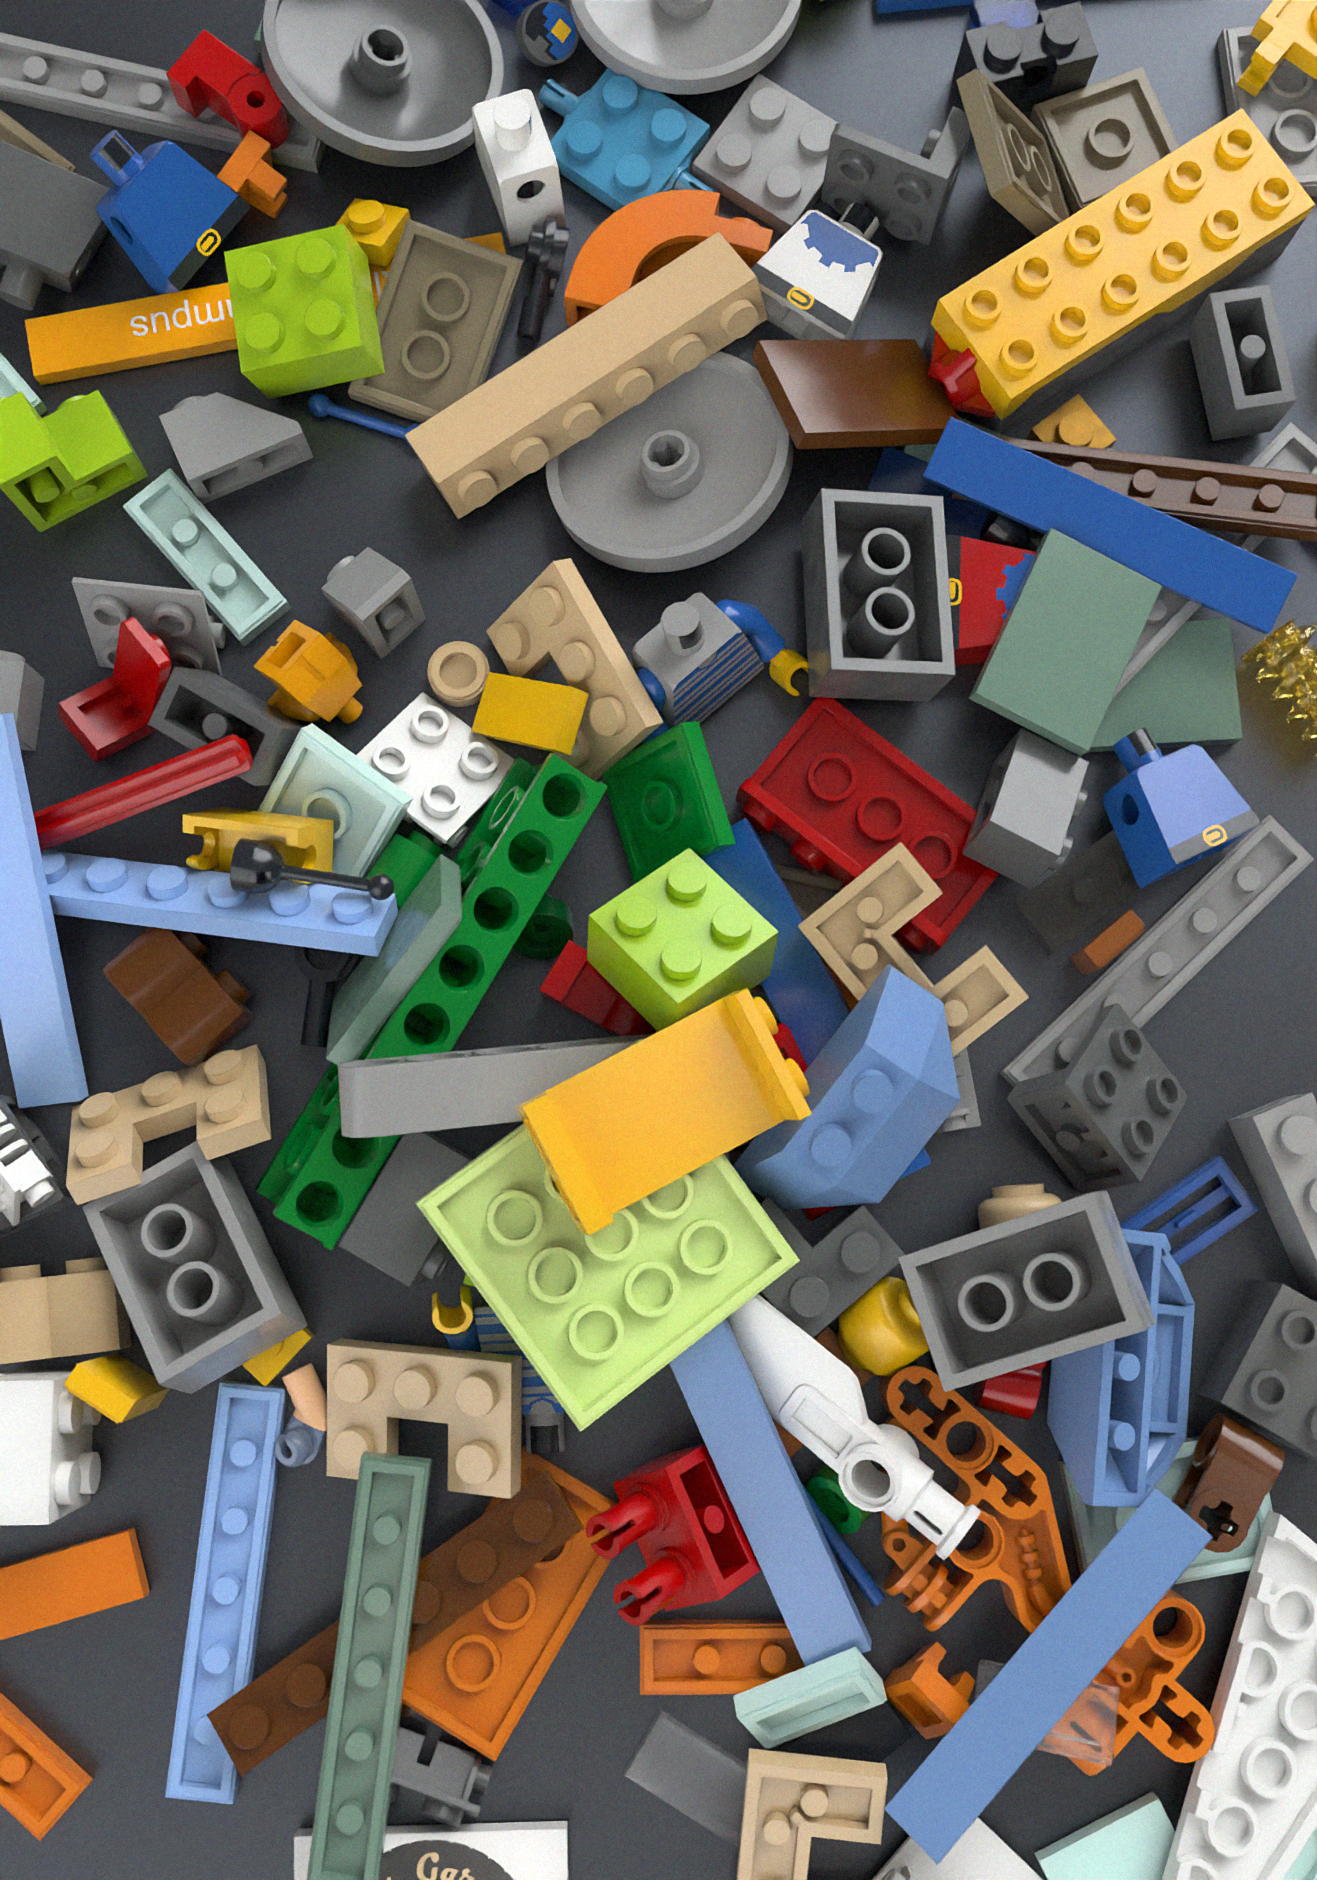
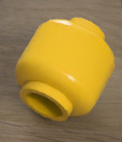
M889 1276L882 1277L839 1315L838 1342L846 1358L862 1371L888 1377L911 1364L930 1350L907 1282L902 1279Z

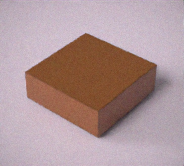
M1129 909L1114 918L1068 959L1082 975L1086 973L1089 975L1104 967L1145 931L1143 928L1146 925L1132 909Z

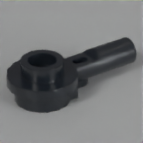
M549 215L546 216L543 227L532 225L524 262L534 264L533 280L530 293L523 299L516 335L521 339L533 342L540 341L548 297L554 296L556 284L562 272L570 235V228L557 225V218Z
M294 946L297 965L302 974L310 979L300 1044L326 1048L335 982L347 977L355 968L359 954Z

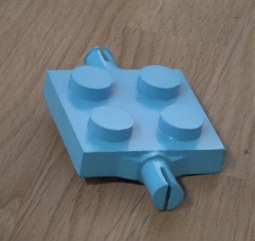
M610 68L606 69L590 90L579 97L562 87L552 78L547 81V86L544 85L539 94V102L565 118L561 128L550 140L559 173L615 212L633 201L659 192L683 189L716 192L715 189L708 187L689 174L692 160L709 140L710 125L662 92L637 85L630 77L618 75Z

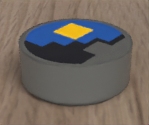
M539 0L523 10L517 21L516 38L521 52L530 62L538 66L550 67L567 60L573 54L578 43L579 32L573 20L571 10L564 3L558 0Z

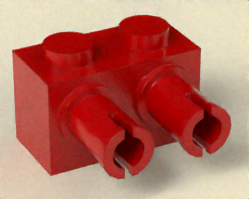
M705 1443L655 1457L613 1482L620 1502L603 1513L594 1515L586 1524L587 1538L596 1535L605 1528L609 1530L608 1534L590 1544L592 1549L604 1559H612L636 1541L638 1543L647 1567L630 1579H626L616 1585L613 1591L614 1604L622 1602L632 1594L636 1596V1599L617 1610L619 1615L633 1626L644 1624L649 1620L650 1616L663 1607L665 1611L721 1600L762 1570Z

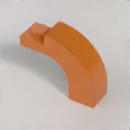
M693 189L671 190L655 193L633 201L604 220L592 232L577 255L564 293L566 325L572 327L718 231L751 269L771 249L773 230L760 227L756 222L747 218L735 217L727 219L719 217L720 193Z

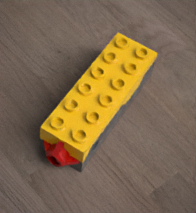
M1241 108L940 298L923 345L931 356L927 377L939 381L955 411L971 413L981 426L1003 434L1200 308L1209 293L1228 290L1281 256L1315 206V203Z

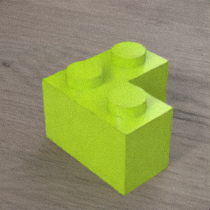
M98 390L86 396L79 395L65 400L59 405L57 411L43 418L37 413L22 391L10 397H0V489L40 533L148 477L116 416Z

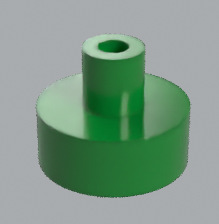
M824 1464L806 1484V1490L838 1533L852 1534L856 1532L873 1513L858 1508L846 1498L839 1484V1474L827 1464Z

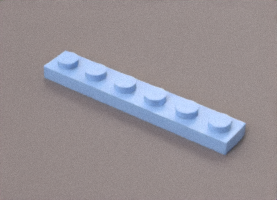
M55 850L41 851L52 911L56 915L377 957L398 915L394 893L386 900H376L366 891L314 883H298L292 880H281L275 888L266 893H248L232 889L230 873L65 853Z

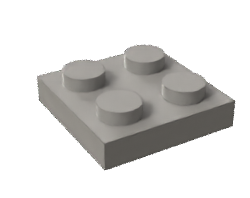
M758 73L693 162L692 176L784 235L807 211L812 209L821 196L830 138L838 122Z

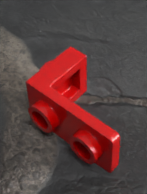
M135 617L122 621L120 623L113 676L59 703L58 717L95 763L157 731L148 723L168 682L171 669V657L163 641L154 633L148 634Z

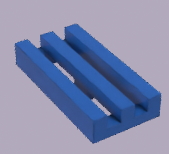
M1213 1156L1119 1224L1121 1229L1139 1231L1217 1176L1221 1182L1218 1186L1153 1231L1154 1233L1166 1234L1167 1239H1169L1227 1197L1231 1196L1236 1203L1235 1206L1169 1252L1177 1265L1180 1266L1259 1209L1221 1156Z

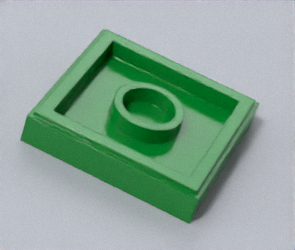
M699 721L678 724L629 752L602 774L605 785L608 786L607 792L635 884L688 848L703 860L736 844Z

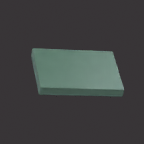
M1051 528L1043 536L968 699L1082 756L1091 748L1162 585Z
M1230 618L1186 621L1111 700L1088 752L1114 751L1112 747L1115 743L1130 733L1144 727L1147 728L1158 748L1187 747L1192 744L1197 746L1236 744L1243 739ZM1051 741V743H1053V744H1055V745L1061 747L1062 749H1064V750H1066V751H1068V752H1070V753H1074V752H1072V751H1070V750H1068V749H1066V748H1064V747H1062V746H1060V745H1058V744H1056V743H1054V742Z
M440 854L398 911V915L378 957L365 955L334 997L326 1059L338 1065L358 1059L462 921L460 866Z

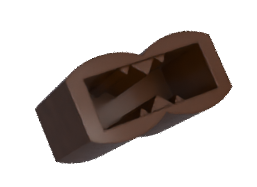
M149 927L110 961L102 971L121 995L143 1016L164 1044L185 1065L196 1067L200 1063L205 1062L255 1017L245 1004L252 995L244 984L227 968H224L219 974L214 971L203 957L210 950V947L198 933Z

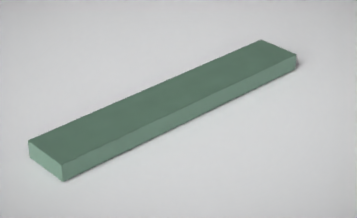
M364 1451L361 1455L307 1880H380L432 1459L368 1451Z

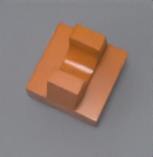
M249 130L219 172L217 178L242 197L249 205L256 207L275 219L288 201V195L283 192L287 186V179L272 167L271 144Z
M938 1642L921 1648L902 1667L893 1669L883 1683L887 1699L926 1740L948 1734L970 1708L971 1705L968 1703L975 1684V1680L966 1671L953 1675L948 1681L943 1678L938 1672V1665L947 1651Z

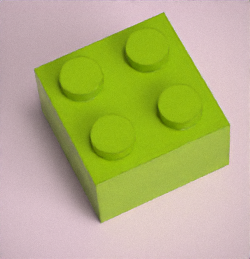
M344 224L224 252L241 373L268 399L385 374L368 257Z
M688 848L589 915L587 961L657 1031H660L732 992L746 988L750 991L768 978L771 973L779 932L698 855Z

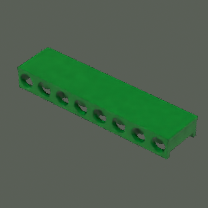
M550 753L541 765H531L521 757L514 759L453 860L454 863L460 866L462 921L356 1061L443 1053L452 1050L607 790V785L601 781L592 780L554 753ZM331 1062L254 1190L273 1202L276 1207L272 1214L275 1217L311 1235L322 1246L332 1251L401 1134L368 1138L342 1136L338 1065Z

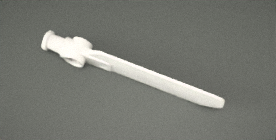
M759 1294L728 1316L727 1320L771 1418L839 1474V1484L842 1492L853 1505L865 1511H883L895 1522L904 1518L937 1545L935 1553L945 1560L973 1525L981 1510L974 1504L965 1507L932 1480L934 1471L919 1459L916 1443L906 1431L895 1425H876L868 1419L859 1380L852 1370ZM871 1460L881 1464L888 1474L878 1471L871 1463Z

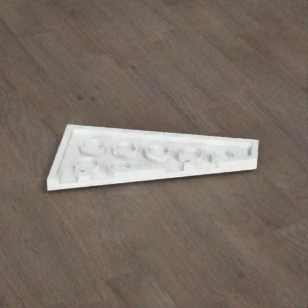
M1269 1510L1210 1710L1215 1727L1214 1742L1208 1753L1195 1762L1162 1880H1283L1317 1827V1544L1281 1514Z

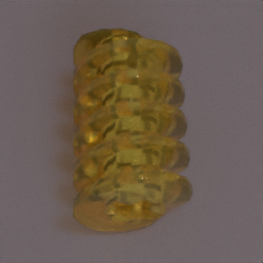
M1296 618L1262 639L1240 658L1244 664L1260 660L1266 661L1255 679L1259 684L1280 680V684L1272 693L1270 699L1274 704L1294 699L1295 704L1285 716V720L1288 724L1304 720L1310 721V724L1300 736L1301 742L1308 744L1317 741V645L1311 646L1309 643L1317 631V621L1296 626L1294 623Z

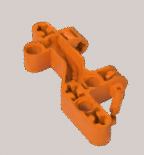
M913 1361L891 1376H881L878 1394L881 1404L890 1414L889 1418L882 1424L895 1425L906 1432L909 1431L957 1475L959 1484L952 1496L965 1507L974 1504L980 1509L981 1512L976 1520H981L984 1527L983 1538L979 1545L967 1551L955 1548L948 1556L959 1567L950 1580L946 1578L948 1568L941 1561L929 1563L936 1554L937 1545L922 1533L918 1537L909 1533L908 1521L904 1518L895 1522L885 1512L881 1511V1546L888 1556L896 1562V1565L885 1580L883 1589L890 1596L902 1592L905 1595L904 1606L912 1613L922 1610L924 1612L922 1625L928 1631L933 1632L943 1626L955 1614L980 1584L986 1580L997 1579L1001 1582L1007 1608L1025 1629L1032 1634L1072 1587L1045 1473L1030 1457L954 1389L944 1392L939 1376L928 1368ZM923 1379L918 1390L929 1402L940 1409L932 1418L928 1417L922 1410L910 1402H906L899 1407L905 1397L898 1388L904 1380L917 1384ZM959 1422H972L976 1430L974 1446L965 1454H951L946 1444L947 1434L950 1429ZM928 1426L926 1432H924L923 1428ZM993 1459L1010 1473L1018 1476V1481L1023 1485L1019 1494L1015 1496L1008 1492L1005 1485L985 1469ZM885 1468L879 1470L884 1474H888ZM1170 1589L1045 1737L1086 1775L1093 1776L1105 1769L1138 1731L1165 1756L1176 1762L1190 1763L1197 1761L1210 1750L1214 1742L1215 1733L1211 1715L1200 1702L1175 1681L1199 1651L1204 1641L1205 1624L1197 1608ZM1175 1607L1177 1623L1173 1630L1166 1635L1155 1636L1153 1621L1157 1613L1164 1608ZM1158 1698L1183 1719L1181 1725L1175 1730L1167 1725L1151 1709L1156 1704ZM1071 1721H1077L1087 1733H1083Z

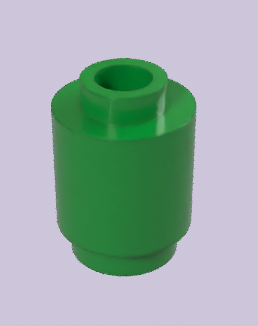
M412 830L407 839L395 833L365 878L371 879L377 874L389 876L394 883L393 893L396 896L397 909L399 911L440 854L444 853V850Z

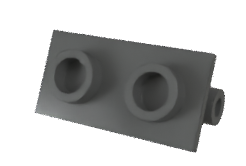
M399 1727L390 1803H395L398 1793H402L424 1801L421 1814L439 1822L459 1827L462 1816L475 1820L481 1806L468 1802L470 1793L473 1791L481 1795L485 1794L493 1767L481 1763L483 1756L480 1754H474L440 1741L436 1745L429 1767L417 1763L425 1736Z

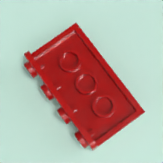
M817 697L751 778H746L737 791L735 800L742 805L739 813L744 819L751 820L754 828L768 835L773 830L792 846L789 849V853L807 870L815 874H819L821 870H824L831 877L841 881L843 885L839 888V892L899 842H902L943 892L941 896L892 934L902 946L916 954H919L922 949L931 956L939 951L951 933L999 874L962 854L976 810L833 698Z

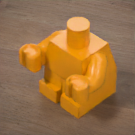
M294 620L276 640L278 642L276 646H271L253 666L278 688L266 703L275 707L287 717L306 722H314L321 717L331 722L337 715L345 724H349L355 721L363 710L362 705L353 697L362 686L357 677L358 668L349 647L339 641L331 632L323 636L318 631Z

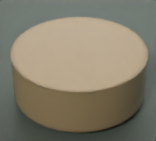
M463 641L449 642L438 648L430 658L427 668L428 680L434 694L442 702L454 707L470 706L481 700L488 673L491 672L484 653L475 645Z

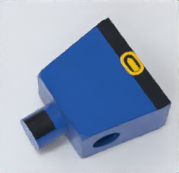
M113 130L94 147L89 155L98 167L114 182V185L97 203V213L149 286L157 294L180 292L251 208L242 197L169 140L151 144L139 155L116 130Z
M1146 727L1130 733L1113 745L1112 748L1128 775L1103 794L1102 803L1140 889L1225 849L1262 824L1254 811L1202 747L1192 744L1164 757Z

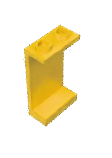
M748 988L732 992L515 1106L580 1232L588 1236L614 1222L612 1214L785 1120H801L812 1114L804 1097L810 1094L806 1078L793 1059L788 1058L784 1060L772 1037L778 1033L777 1023L768 1005L761 997L758 996L753 999Z

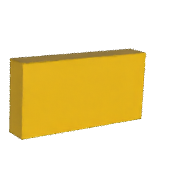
M489 672L471 732L487 738L571 755L589 694L575 687Z
M117 1352L78 1363L64 1383L67 1391L117 1424L158 1408L170 1389L159 1385L154 1376Z

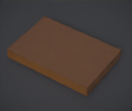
M915 339L759 340L751 356L797 449L938 444L950 416L960 420L939 381L927 377L929 363Z

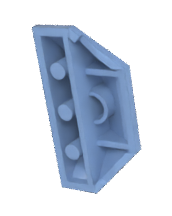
M888 963L804 1072L810 1089V1094L804 1097L812 1114L801 1120H785L755 1136L733 1167L749 1189L764 1198L770 1197L776 1206L782 1210L880 1203L960 1102L943 1002Z
M1122 1229L1156 1323L1145 1331L1052 1359L1047 1424L1083 1503L1091 1506L1139 1508L1151 1494L1153 1487L1167 1473L1186 1439L1195 1303L1179 1266L1169 1253L1171 1246L1166 1234Z

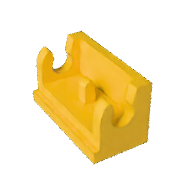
M218 807L184 814L183 833L204 837L202 852L200 855L188 857L186 864L192 869H214L215 871L230 872L235 846L241 838L273 845L282 855L284 865L332 872L334 820L228 807ZM292 880L293 882L310 884V882Z

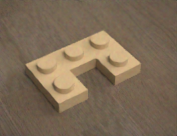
M571 558L553 561L486 630L511 676L534 679L554 659L568 686L575 687L589 694L571 755L556 752L554 754L592 780L596 781L605 771L621 760L663 723L661 716Z
M899 842L800 923L798 928L858 1001L864 996L888 963L938 997L944 1004L951 1050L954 1057L1028 999L1029 996L987 945H984L937 984L933 985L892 934L941 896L943 892L904 844Z
M257 1044L238 1051L226 1050L219 1052L196 1067L191 1066L176 1072H160L150 1077L144 1083L114 1093H99L91 1096L82 1104L73 1106L66 1187L75 1203L80 1205L141 1184L143 1143L196 1125L197 1142L207 1161L271 1139L266 1063Z
M343 1338L327 1344V1476L358 1480L360 1459L364 1451L398 1455L399 1418L448 1424V1491L511 1499L521 1490L522 1356Z
M749 1748L736 1880H807L811 1837L881 1845L888 1780L886 1764Z

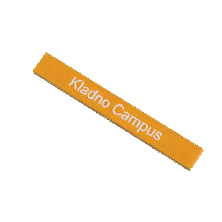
M501 232L465 239L506 254ZM394 257L387 267L369 264L375 310L377 309ZM228 282L25 320L33 375L40 385L238 349Z

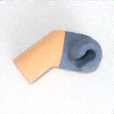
M312 1362L281 1377L295 1406V1410L283 1434L277 1437L274 1450L278 1460L288 1467L309 1464L320 1454L327 1439V1395Z

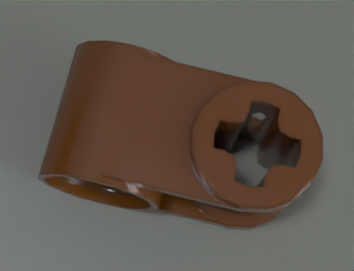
M1222 1412L1216 1414L1202 1431L1195 1446L1192 1461L1171 1500L1213 1537L1204 1549L1216 1553L1230 1552L1239 1547L1246 1539L1249 1528L1264 1497L1273 1487L1281 1472L1285 1458V1450L1280 1445ZM1203 1506L1209 1507L1210 1511L1218 1517L1217 1523L1213 1528L1208 1527L1207 1523L1199 1518L1200 1510Z

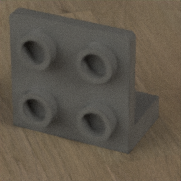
M953 106L943 130L931 128L920 156L837 123L830 138L821 200L830 204L841 215L844 214L850 204H862L877 216L879 225L885 227L893 236L902 240H916L929 245L956 186L972 133L966 112Z
M1116 1003L1103 1009L1066 1069L1017 1082L1007 1100L1080 1194L1141 1182L1183 1108L1187 1095L1175 1076L1170 1073L1144 1038L1140 1029L1132 1022L1123 1008Z

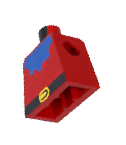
M946 534L955 666L984 663L1036 552Z

